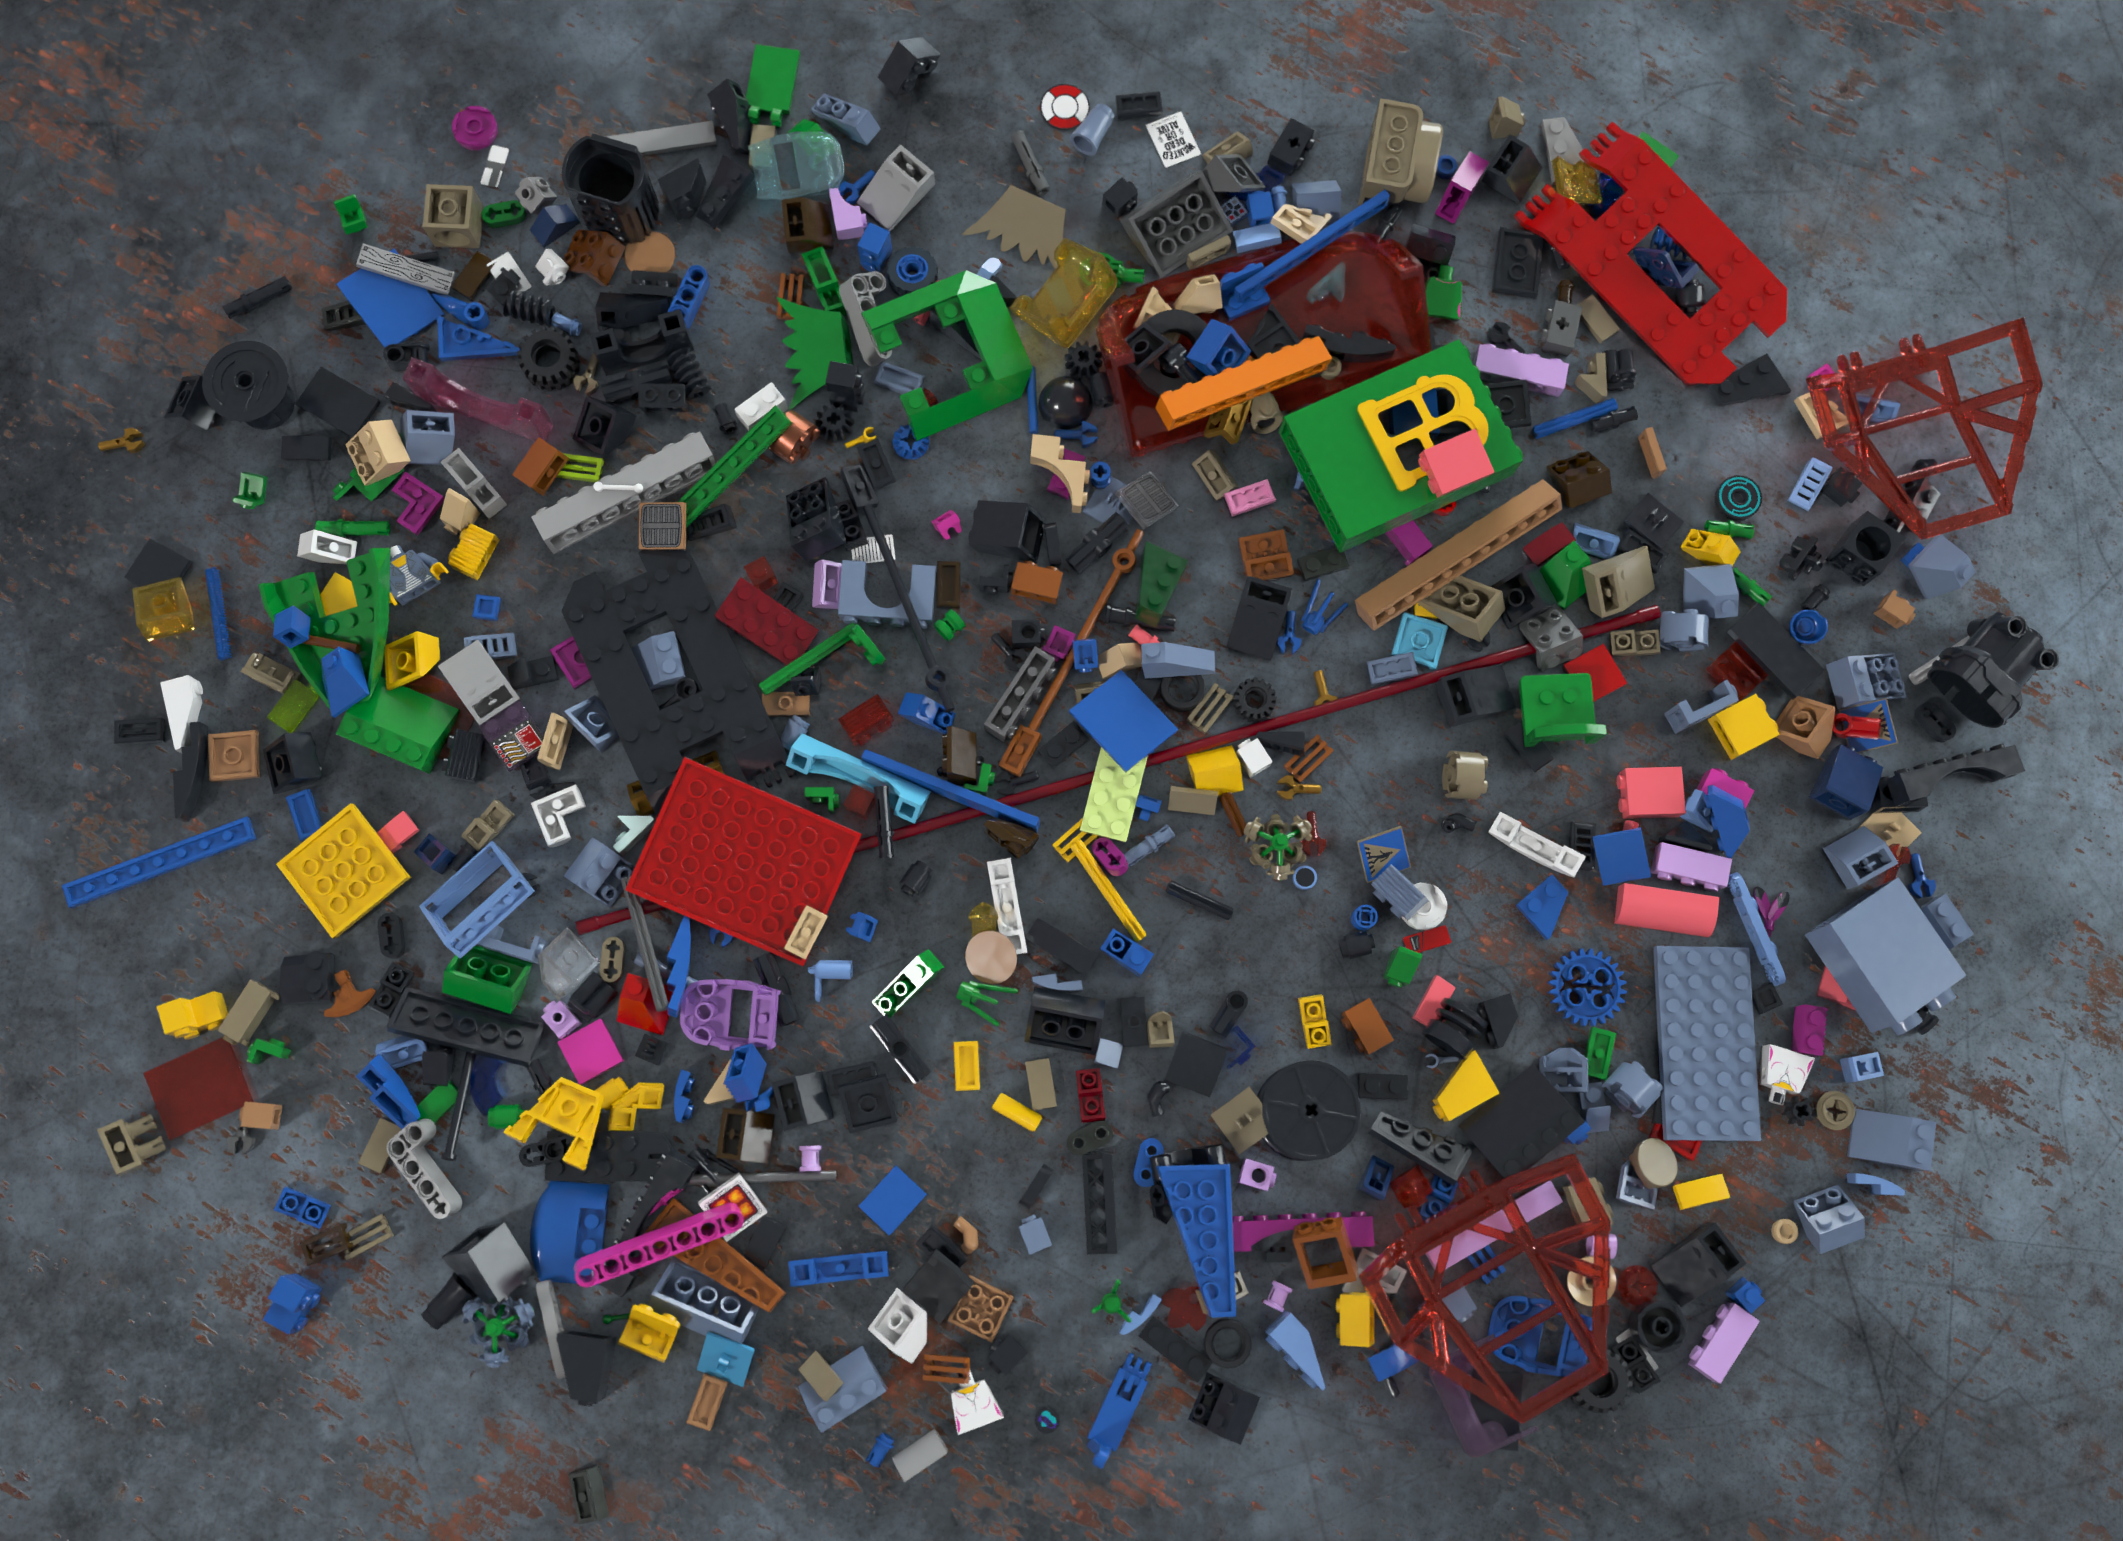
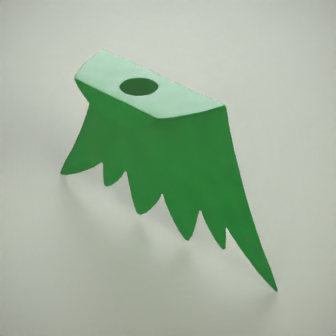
M777 297L781 306L794 318L793 320L785 321V324L797 331L782 340L785 345L797 350L786 362L785 367L801 369L791 382L792 384L801 383L789 407V410H791L808 395L826 384L830 361L853 365L850 330L841 312L810 308Z

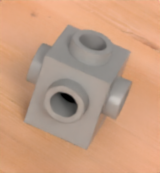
M541 177L524 178L519 183L520 187L515 192V195L520 199L521 205L528 209L531 214L540 213L543 207L551 206L557 198L549 188L548 182Z

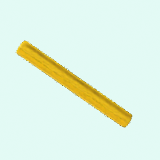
M1080 839L1073 842L1070 848L1136 942L1142 940L1146 936L1145 931L1087 847Z

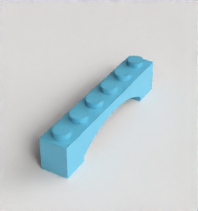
M803 733L792 745L786 762V766L806 775L808 773H818L833 776L856 784L873 794L874 787L889 786L890 807L894 810L893 814L914 824L925 809L931 792Z

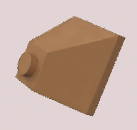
M1797 696L1793 700L1791 699L1776 720L1780 734L1777 738L1798 753L1819 759L1831 741L1835 707L1801 696Z

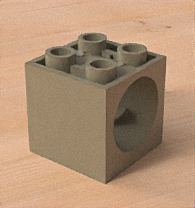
M426 185L423 229L435 247L480 248L483 221L481 214L484 206L474 187Z

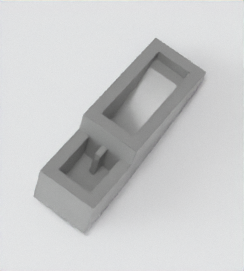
M459 448L441 461L442 465L488 519L507 506L502 497Z

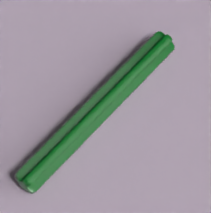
M850 623L759 683L758 686L764 695L770 694L791 680V677H796L850 641L849 634L852 633L851 628L855 624Z

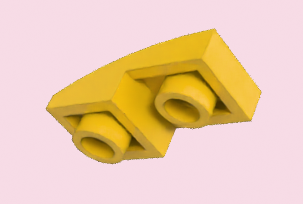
M1323 995L1298 998L1307 1048L1331 1045L1329 1023L1326 1020Z
M1722 1174L1672 1186L1680 1210L1730 1198Z

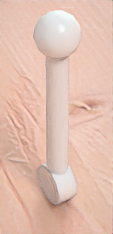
M595 482L593 485L597 492H601L603 489L634 490L637 493L643 491V486L639 483L629 486L603 485L601 482Z

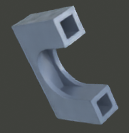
M842 560L838 608L840 620H843L846 624H857V621L867 622L868 625L879 626L881 623H890V626L904 627V624L910 625L902 603L896 607L882 608L874 605L867 598L866 561ZM912 564L909 597L921 627L925 629L927 626H933L937 571L936 566Z

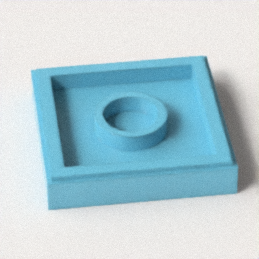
M1404 612L1390 656L1413 652L1416 665L1435 670L1448 625Z

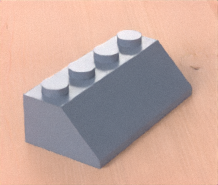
M674 1256L651 1293L649 1304L653 1308V1312L660 1315L663 1313L673 1315L677 1318L676 1321L680 1325L706 1336L709 1331L743 1344L759 1309L757 1305ZM715 1308L719 1310L718 1315L714 1314Z

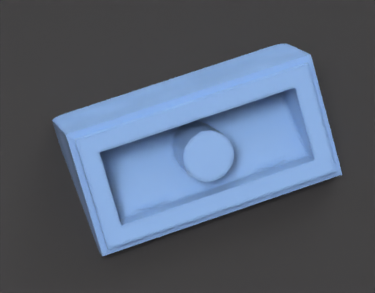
M1271 223L1233 231L1237 253L1282 243L1279 228Z

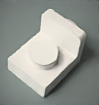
M546 249L535 266L545 276L543 283L546 286L558 285L563 282L566 277L565 274L569 269V266L552 249Z

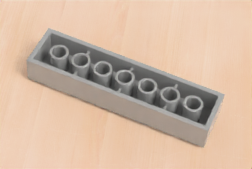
M701 432L689 433L676 444L670 443L664 446L662 451L656 454H648L640 462L634 465H626L620 472L612 476L607 475L599 480L603 485L634 486L639 483L643 486L642 492L608 489L597 492L593 486H585L577 494L571 497H563L557 501V504L549 508H541L531 518L542 539L552 553L555 554L638 512L639 503L657 502L695 483L716 464V461Z

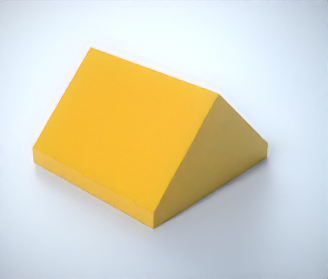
M1232 745L1186 756L1194 789L1218 791V797L1226 792L1236 793L1244 790L1240 761Z

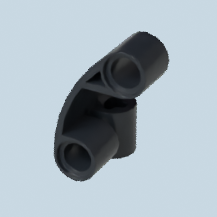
M1223 1144L1182 1149L1149 1157L1154 1184L1150 1188L1153 1217L1161 1223L1167 1224L1173 1216L1156 1166L1227 1164Z

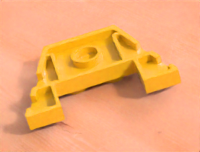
M560 1077L538 1098L539 1102L529 1111L525 1110L519 1116L521 1119L512 1127L509 1125L503 1133L525 1144L537 1123L541 1122L570 1135L575 1139L562 1160L584 1171L604 1097L600 1093Z

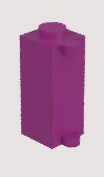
M1413 520L1385 533L1407 560L1405 562L1407 566L1429 553L1433 547Z

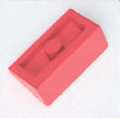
M1435 975L1412 1018L1425 1026L1430 1019L1439 1020L1440 1017L1436 1014V1009H1444L1440 1004L1443 998L1450 999L1456 987L1440 976Z

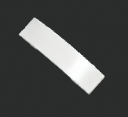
M1502 812L1499 813L1489 830L1492 836L1517 852L1573 878L1586 856L1565 845L1562 847L1521 825V822Z
M1011 858L989 861L987 866L999 933L1005 935L1012 942L1016 954L1027 953Z

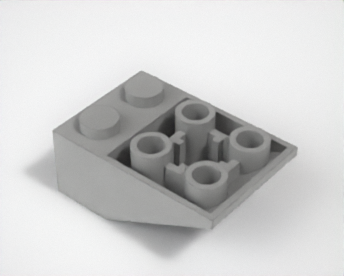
M900 144L884 161L858 199L857 204L886 229L891 231L935 186L934 172Z
M476 640L438 665L479 725L520 699L479 640Z

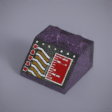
M520 700L479 725L486 740L509 772L539 754L544 735Z

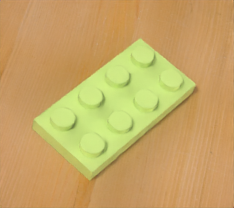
M1101 747L1080 831L1126 843L1148 755L1125 773Z

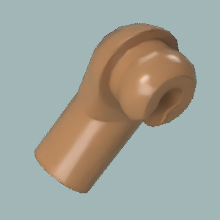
M960 1216L953 1226L963 1233L962 1251L966 1254H971L978 1247V1232L975 1227Z

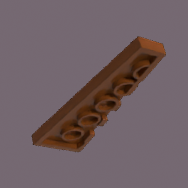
M673 1198L644 1234L695 1214L676 1198ZM703 1224L701 1229L709 1230L710 1227L706 1224ZM681 1232L677 1238L685 1239L688 1237L689 1232ZM722 1237L673 1255L769 1313L786 1294L783 1289ZM657 1241L654 1243V1245L659 1248L663 1247L665 1244L664 1241Z

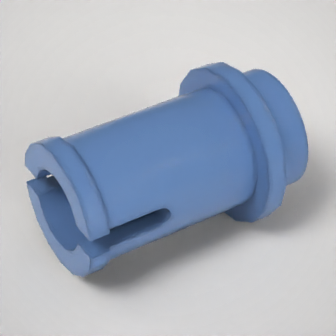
M1283 186L1271 189L1274 215L1284 204H1287V191Z
M558 312L552 317L551 321L554 322H551V326L568 332L570 336H578L580 334L582 323L578 319H570Z

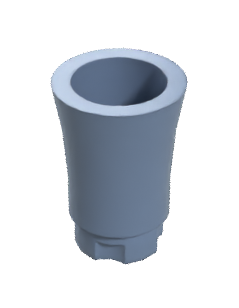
M1098 103L1089 112L1081 125L1070 135V141L1078 151L1089 156L1097 153L1099 145L1115 115L1112 109L1105 104Z

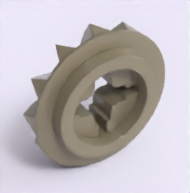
M1831 1091L1818 1098V1103L1815 1107L1817 1112L1816 1118L1820 1120L1824 1127L1832 1130H1842L1852 1123L1855 1116V1108L1847 1095L1842 1092ZM1834 1104L1836 1109L1843 1111V1113L1835 1114V1117H1833V1113L1826 1110L1833 1107Z

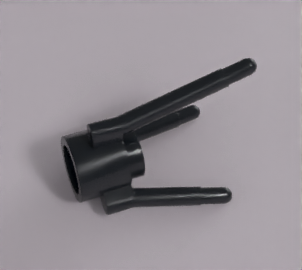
M697 1147L687 1156L699 1163L694 1174L704 1172L715 1184H718L719 1180L707 1168L711 1164L708 1159L713 1160L733 1173H743L724 1160L716 1158L708 1149L703 1151L700 1147ZM700 1184L707 1195L711 1193L707 1184Z

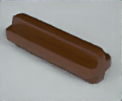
M1226 792L1219 799L1236 835L1242 837L1244 836L1246 822L1232 793Z

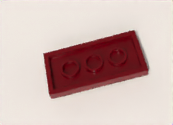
M741 577L714 615L716 619L785 665L802 656L819 631Z

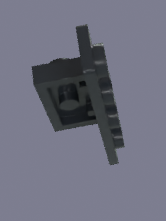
M1935 459L1916 461L1884 519L1886 524L1898 532L1901 531L1904 523L1912 531H1921L1938 500L1940 493L1928 481L1937 465Z

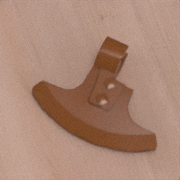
M342 970L334 974L341 988L333 992L335 1003L331 1008L324 1011V1016L341 1017L358 1011L371 1000L376 990L373 988L365 991L356 990L351 982L348 971Z

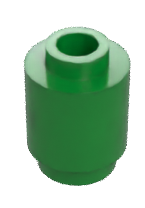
M521 1104L490 1107L488 1111L489 1127H495L496 1130L506 1129L509 1125L512 1127L521 1119L519 1116L525 1109H522Z

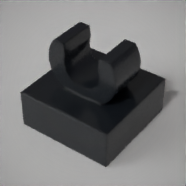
M644 1034L635 1056L659 1066L668 1043Z

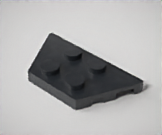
M1272 303L1269 305L1267 312L1258 324L1247 346L1257 360L1266 353L1270 352L1273 354L1278 352L1284 346L1299 344L1300 340ZM1323 371L1307 378L1320 377Z

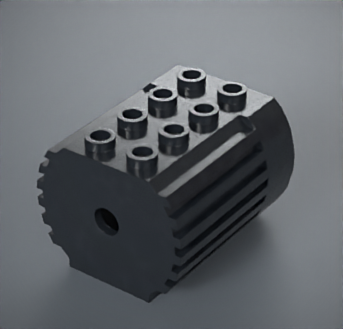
M595 133L591 137L585 136L575 142L564 158L562 181L581 224L585 225L589 231L608 232L621 244L624 242L630 244L637 241L643 242L645 240L644 236H649L652 233L651 228L654 229L656 227L655 220L658 221L659 216L657 212H659L660 208L645 162L637 146Z

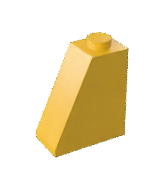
M1475 1050L1471 1051L1467 1060L1460 1061L1433 1099L1435 1104L1433 1110L1439 1119L1443 1118L1444 1122L1458 1117L1499 1094L1498 1089Z

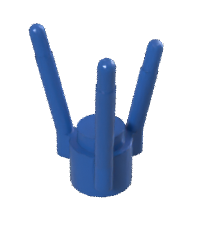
M1320 579L1316 580L1305 614L1301 618L1303 622L1302 628L1313 635H1317L1319 632L1323 633L1326 627L1348 606V603L1345 602L1323 622L1325 617L1322 614L1334 596V593L1330 592L1318 612L1313 611L1310 614L1319 589Z

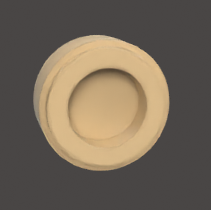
M1779 1219L1772 1225L1771 1233L1777 1242L1790 1244L1798 1237V1227L1789 1219Z

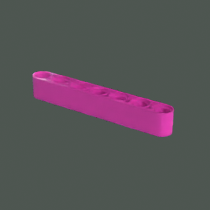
M725 1203L582 1257L574 1265L576 1282L581 1287H591L736 1232L743 1226L744 1222L741 1210L735 1203ZM731 1213L737 1214L734 1220H725L727 1215ZM708 1222L713 1223V1226L709 1230L701 1229L703 1224ZM684 1231L689 1232L687 1238H677L679 1233ZM657 1241L665 1242L664 1246L661 1248L653 1247L654 1243ZM633 1250L641 1251V1254L637 1257L629 1256V1253ZM609 1259L617 1261L615 1265L610 1267L604 1265ZM586 1268L593 1270L592 1273L587 1276H583L580 1274V1272Z

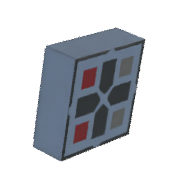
M1236 195L1220 205L1231 227L1249 214Z

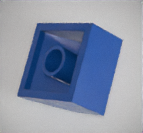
M1211 319L1195 345L1191 348L1187 358L1196 369L1206 376H1215L1226 368L1231 367L1233 369L1245 362L1251 350L1231 326Z

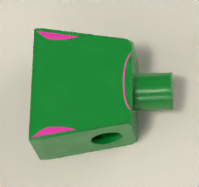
M1440 265L1438 278L1429 277L1427 279L1415 314L1455 321L1461 320L1462 282L1452 280L1454 267Z

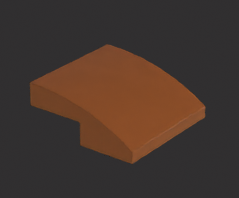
M1284 529L1238 538L1246 577L1251 576L1261 580H1269L1294 575Z

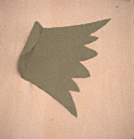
M1010 185L993 207L962 233V235H971L990 230L987 240L994 239L1002 234V252L1013 248L1019 243L1021 257L1026 262L1038 250V256L1042 265L1045 264L1048 256L1058 275L1064 278L1063 228L1066 209Z

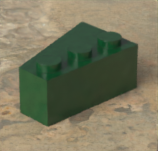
M1147 541L1141 555L1135 618L1156 628L1184 574L1188 560Z

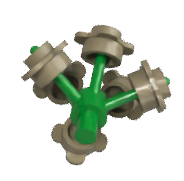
M1278 814L1271 815V819L1267 823H1259L1260 818L1256 817L1253 822L1249 821L1245 826L1244 835H1247L1245 843H1249L1250 840L1258 842L1261 837L1271 841V846L1253 844L1251 846L1252 856L1249 860L1253 865H1260L1264 869H1268L1271 866V871H1266V875H1273L1275 880L1282 881L1288 879L1289 874H1295V871L1290 870V868L1297 863H1304L1306 861V855L1302 851L1303 845L1300 842L1288 844L1289 839L1295 837L1297 840H1303L1304 838L1307 841L1312 840L1310 833L1312 826L1310 822L1306 819L1302 820L1298 815L1293 817L1294 823L1290 826L1287 822H1283ZM1290 829L1291 833L1285 835V833L1288 832ZM1272 850L1277 851L1278 862L1271 864L1270 861L1273 859Z

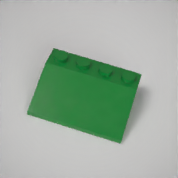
M380 676L370 699L354 704L346 711L336 734L420 771L431 774L460 710L405 686L387 690L386 678Z

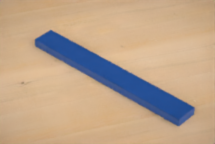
M1383 190L1236 286L1234 291L1235 299L1238 303L1242 302L1387 207L1390 197L1388 192Z
M867 749L864 750L861 756L863 761L933 793L1001 820L1021 825L1036 834L1040 828L1039 817Z
M244 817L62 885L68 908H75L257 839L250 818Z

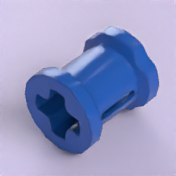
M1101 461L1091 466V483L1095 488L1104 489L1111 482V470L1107 463ZM1099 473H1104L1102 478L1098 477Z

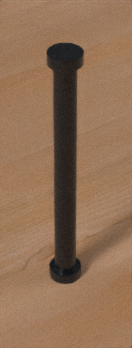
M466 1052L446 1149L445 1153L441 1155L443 1160L456 1161L457 1158L455 1150L476 1056L473 1053Z

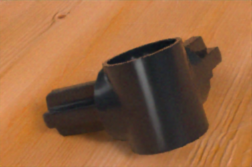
M1174 344L1159 356L1160 373H1165L1169 376L1171 373L1175 374L1177 372L1186 384L1190 382L1193 384L1200 380L1199 376L1187 364L1189 361L1187 358L1188 352L1181 344Z

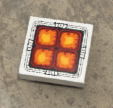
M737 1173L698 1201L703 1211L730 1202L739 1206L744 1219L743 1226L736 1232L723 1236L726 1242L768 1213L740 1173ZM731 1213L726 1216L725 1220L732 1221L737 1217V1214Z

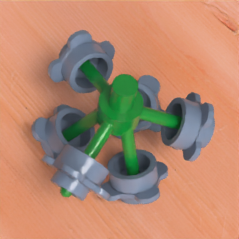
M477 1297L475 1300H469L463 1307L464 1316L462 1322L468 1323L470 1321L475 1323V1330L473 1335L469 1337V1342L472 1345L478 1344L483 1346L484 1355H480L479 1360L486 1362L488 1367H499L502 1365V1362L510 1360L509 1356H505V1348L497 1346L499 1335H505L507 1348L511 1351H514L517 1347L525 1348L529 1344L527 1331L529 1326H533L531 1318L535 1317L534 1308L529 1303L524 1304L521 1298L518 1299L519 1303L513 1301L510 1297L501 1304H489V1308L492 1309V1313L496 1316L491 1320L484 1316L486 1306L482 1304L480 1297ZM512 1311H514L515 1315L509 1317ZM518 1320L520 1326L512 1325L507 1330L505 1329V1325Z

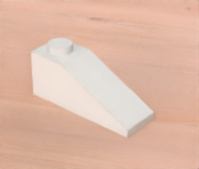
M189 675L160 682L174 748L182 753L181 747L191 746L190 722H197L202 705V685Z

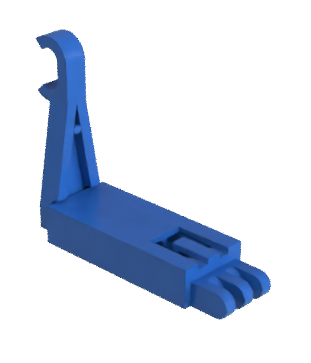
M1130 1352L1123 1367L1118 1368L1087 1435L1089 1439L1087 1447L1095 1454L1092 1461L1093 1465L1103 1469L1112 1451H1117L1148 1383L1145 1378L1152 1363L1147 1361L1144 1369L1141 1370L1139 1367L1143 1359L1138 1357L1134 1366L1131 1365L1134 1354Z

